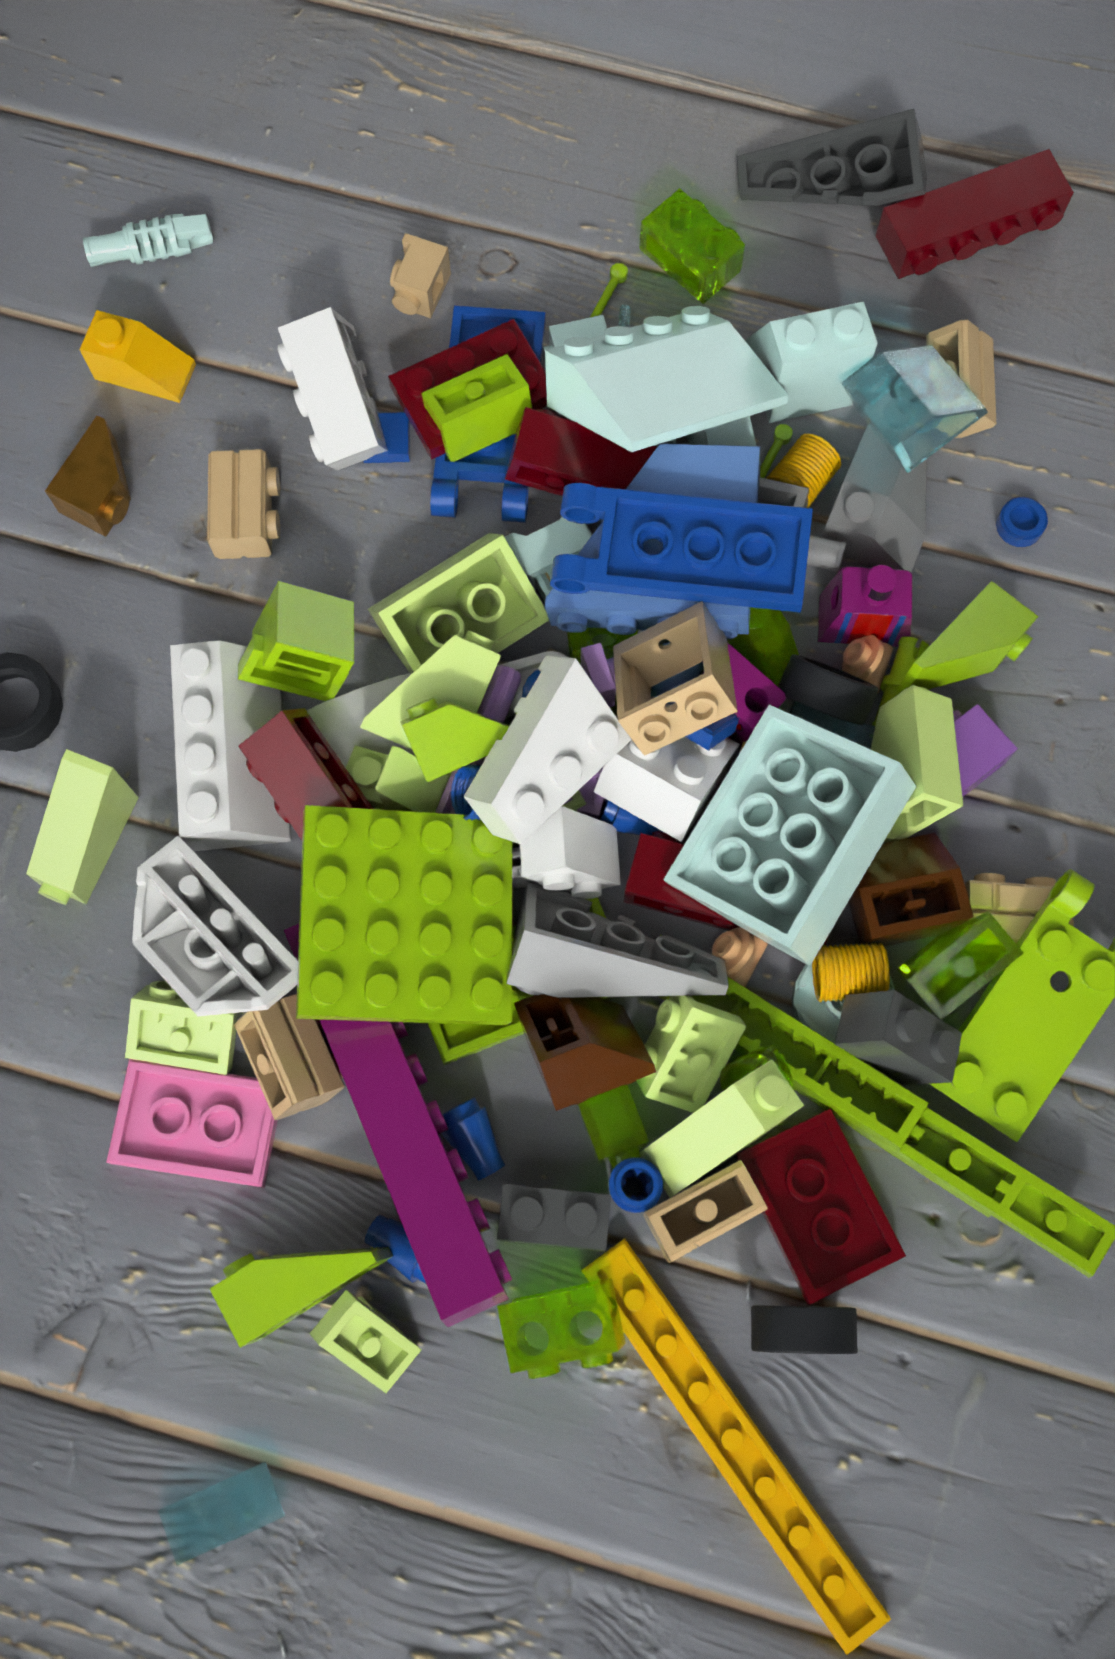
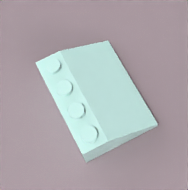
M703 306L685 307L682 309V314L671 317H648L643 320V324L630 328L624 326L610 327L605 329L604 335L593 338L572 337L566 339L563 346L545 350L547 407L630 452L788 404L787 392L732 324L723 318L711 314L710 309Z
M768 705L663 880L754 936L810 966L911 797L916 785L900 762Z

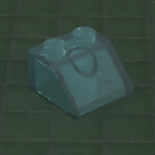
M932 345L880 352L841 382L857 412L906 473H909L988 413L985 406Z

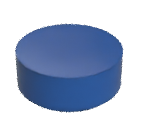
M1028 497L1013 498L1003 506L997 517V532L1009 545L1028 547L1035 544L1044 533L1048 524V516L1044 507L1036 500Z

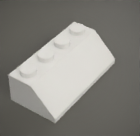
M220 640L170 645L179 836L194 852L290 842V824L285 822L277 813L274 807L275 800L265 785L255 779L246 766L247 759L238 747L283 710L281 690L238 680V663L247 647Z

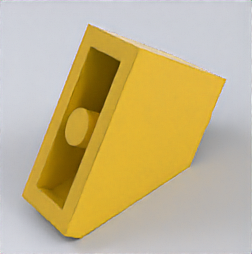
M96 310L79 349L95 380L178 403L182 400L196 366L195 360L143 323Z

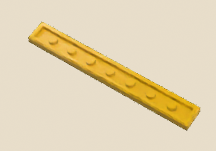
M624 1238L582 1269V1273L842 1650L848 1655L891 1620L890 1616Z

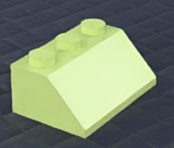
M492 533L486 534L368 608L390 647L410 674L414 673L454 635L464 639L467 631H472L495 641L492 651L499 653L549 621L544 605L504 535Z

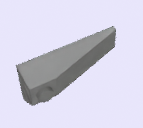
M883 387L822 535V538L847 542L845 557L872 567L886 565L892 569L912 572L926 536L927 402Z
M527 882L512 941V958L506 984L516 986L527 994H546L557 998L726 994L729 985L725 960L668 935L659 936L654 940L645 936L642 931L634 927L636 921L619 915L616 922H613L590 912L592 902L584 898L571 897L570 893L545 890L541 885Z

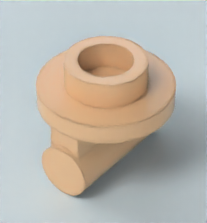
M874 635L856 639L847 646L843 653L842 671L878 687L879 693L893 647L882 642Z
M737 927L722 933L715 940L712 947V955L725 960L727 977L746 987L768 944L743 928Z

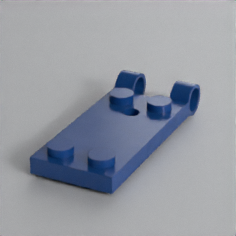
M454 305L449 348L514 319L542 364V347L546 324L545 312ZM516 433L455 462H451L446 453L436 457L431 487V516L456 518L459 480L504 483L502 521L526 523L529 486L505 480Z
M572 483L564 487L560 514L564 519L580 524H591L598 522L600 519L604 520L598 559L586 558L575 554H561L554 557L550 586L555 590L569 594H583L593 590L801 613L813 514L812 508L604 488L586 483ZM655 539L661 542L663 547L660 552L649 554L643 549V545L646 541Z

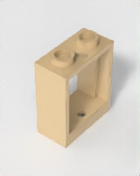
M703 601L613 646L618 722L644 756L738 712L727 638L723 631L719 629L717 622ZM663 639H667L670 641V643L667 645L659 644V642ZM703 662L704 674L651 699L650 687ZM668 702H675L667 707L665 706Z

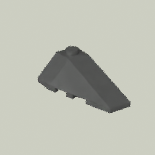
M915 109L736 156L739 191L742 200L880 206L924 195L926 191L927 175L923 141Z

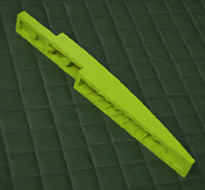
M727 977L729 987L725 995H692L697 1002L740 1016L746 1028L735 1050L760 1067L773 1060L794 1090L824 1110L831 1108L837 1119L988 1218L991 1215L1088 1278L1095 1274L1115 1239V1225L927 1107L929 1103L731 978ZM658 996L664 1001L670 998V996Z

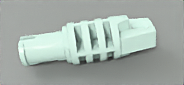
M181 213L165 215V218L160 219L155 217L150 221L144 219L139 220V223L135 224L134 222L126 223V226H122V231L83 238L86 257L91 267L122 260H131L132 263L137 265L143 264L144 261L148 260L149 262H154L159 258L164 260L169 259V256H183L192 253L191 249L213 244L211 227L206 214L184 216Z

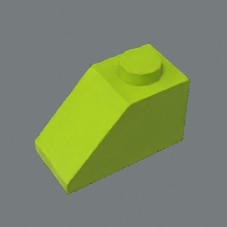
M434 697L406 709L409 718L400 721L427 782L486 757L495 741L502 740L509 728L507 724L447 701L438 705Z

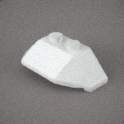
M176 836L137 867L136 883L138 887L134 907L132 944L198 1017L268 1010L297 985V959L179 836Z

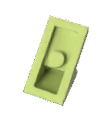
M355 745L346 766L347 771L371 806L384 810L435 813L450 778L445 774L427 782L416 757L396 746H392L389 755Z
M348 1290L343 1292L309 1333L319 1346L386 1394L422 1350L365 1298L361 1296L357 1298Z

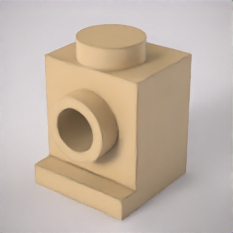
M405 233L402 239L404 258L403 260L398 259L395 262L390 277V285L395 290L392 304L402 313L408 315L419 314L431 318L451 275L448 247Z

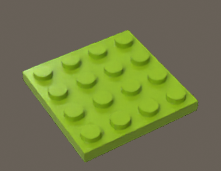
M305 805L303 811L296 1019L509 1025L512 1023V985L506 984L512 958V841L492 835L481 819H468L466 821L463 818L465 815Z

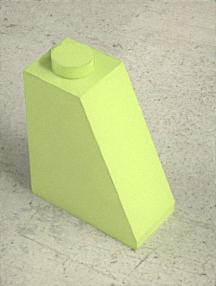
M469 630L464 639L454 635L363 719L360 728L412 749L400 721L409 718L406 711L409 707L434 697L438 705L447 701L477 713L501 657L500 654L492 651L495 641Z
M912 685L879 707L871 750L900 762L916 785L911 797L884 840L885 843L906 839L963 806L952 699L929 691L924 687Z
M66 749L61 759L26 874L41 885L38 891L39 894L55 902L67 905L69 899L72 898L87 904L139 797L113 767Z
M770 1060L728 1087L640 1153L645 1160L651 1162L658 1169L662 1177L663 1188L668 1196L672 1198L748 1147L802 1108L804 1104L774 1061Z

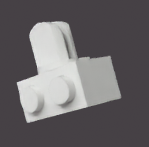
M561 806L532 835L520 844V847L512 849V888H524L527 882L542 885L545 890H566L571 892V897L591 899L601 896L602 889L621 885L617 829L611 824Z

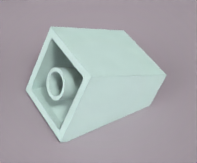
M864 301L770 321L746 339L745 342L788 394L787 405L766 411L769 423L858 404L878 344Z

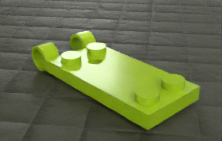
M1072 869L1067 870L1055 883L1047 899L958 1030L962 1033L952 1083L930 1084L1015 1142L1019 1141L1115 997V937L1107 949L1069 924L1071 918L1076 916L1086 905L1095 888L1094 883ZM1058 971L1066 973L1069 979L1068 986L1062 991H1055L1050 983L1052 975Z

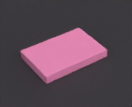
M129 1059L106 1163L265 1188L278 1120H274L257 1078L234 1074L224 1075Z

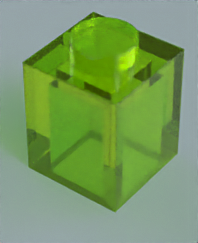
M622 1085L589 1098L583 1103L576 1104L598 1164L609 1161L612 1169H614L625 1159L642 1158L639 1149L647 1146L649 1139L628 1085Z

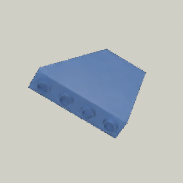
M659 444L626 490L758 503L760 446ZM604 520L578 555L598 559ZM650 539L643 545V549L649 554H656L663 547L661 542L655 539ZM553 588L545 599V610L551 626H557L562 631L578 633L585 631L587 627L606 628L614 634L629 635L637 630H646L699 602L593 590L583 594H569ZM703 602L727 639L735 638L738 634H749L751 607Z

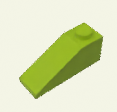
M991 581L913 663L896 691L900 694L904 689L912 685L929 690L993 672L1006 657L1015 662L1033 640L1027 634V631L1039 616Z
M389 1247L278 1254L257 1260L250 1253L225 1267L223 1272L226 1278L211 1287L210 1291L241 1348L262 1340L392 1258L393 1254Z

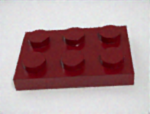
M514 319L388 376L392 391L431 460L446 453L441 431L426 410L421 394L431 388L507 354L528 383L532 409L537 410L547 406L546 372Z
M831 1108L734 1156L737 1162L741 1160L768 1208L762 1213L807 1304H812L906 1257Z

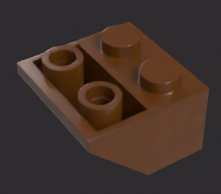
M936 833L883 843L848 901L859 943L863 945L866 943L868 945L871 943H876L877 945L881 943L885 947L960 931L974 918L960 867Z
M546 994L533 995L514 1003L529 1049L556 1111L583 1103L589 1098L622 1085L631 1084L640 1078L656 1073L655 1065L623 1005L600 997L557 998Z

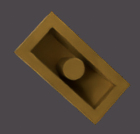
M97 415L45 492L59 513L106 537L114 524H119L126 516L131 497L117 441L105 419Z

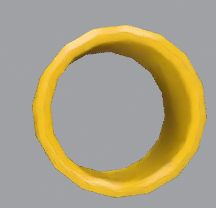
M804 433L791 446V449L783 456V459L780 460L766 479L809 488L808 508L841 468L840 455L821 436Z
M861 943L854 946L852 944L849 946L847 944L844 946L841 944L837 946L835 944L833 947L831 945L828 947L822 945L812 962L814 991L820 1003L823 1000L825 1002L828 1000L836 1002L838 999L842 1002L843 999L845 1000V995L889 990V961L887 951L881 943L878 945L876 943H871L870 945L867 943L863 945Z

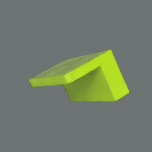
M507 354L421 393L426 410L441 431L445 452L451 462H455L515 434L525 407L532 409L528 383Z

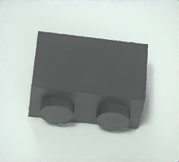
M888 990L845 995L834 1044L902 1085L952 1083L962 1033L897 991Z
M503 1184L497 1240L500 1242L606 1252L611 1195Z

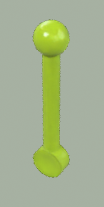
M615 263L611 266L610 281L590 317L600 316L617 285L627 280L628 268L626 265Z
M780 424L775 428L773 434L774 442L760 466V478H765L782 445H786L791 441L793 430L790 426Z

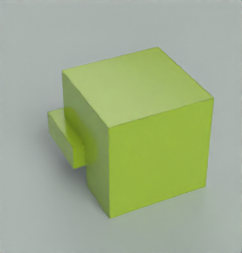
M278 581L252 630V639L238 663V680L322 701L335 698L355 662L354 602Z

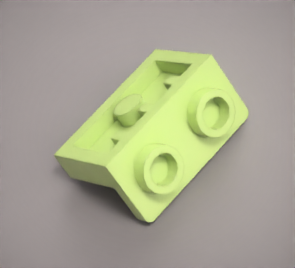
M166 981L151 982L150 985H146L131 998L125 1058L227 1075L233 1066L236 1040L234 1024L244 1012L198 1017Z
M692 995L670 996L669 999L663 1001L656 1015V1024L646 1044H644L655 1065L656 1073L638 1079L637 1083L646 1098L694 1113L706 1103L746 1025L740 1016L697 1002Z

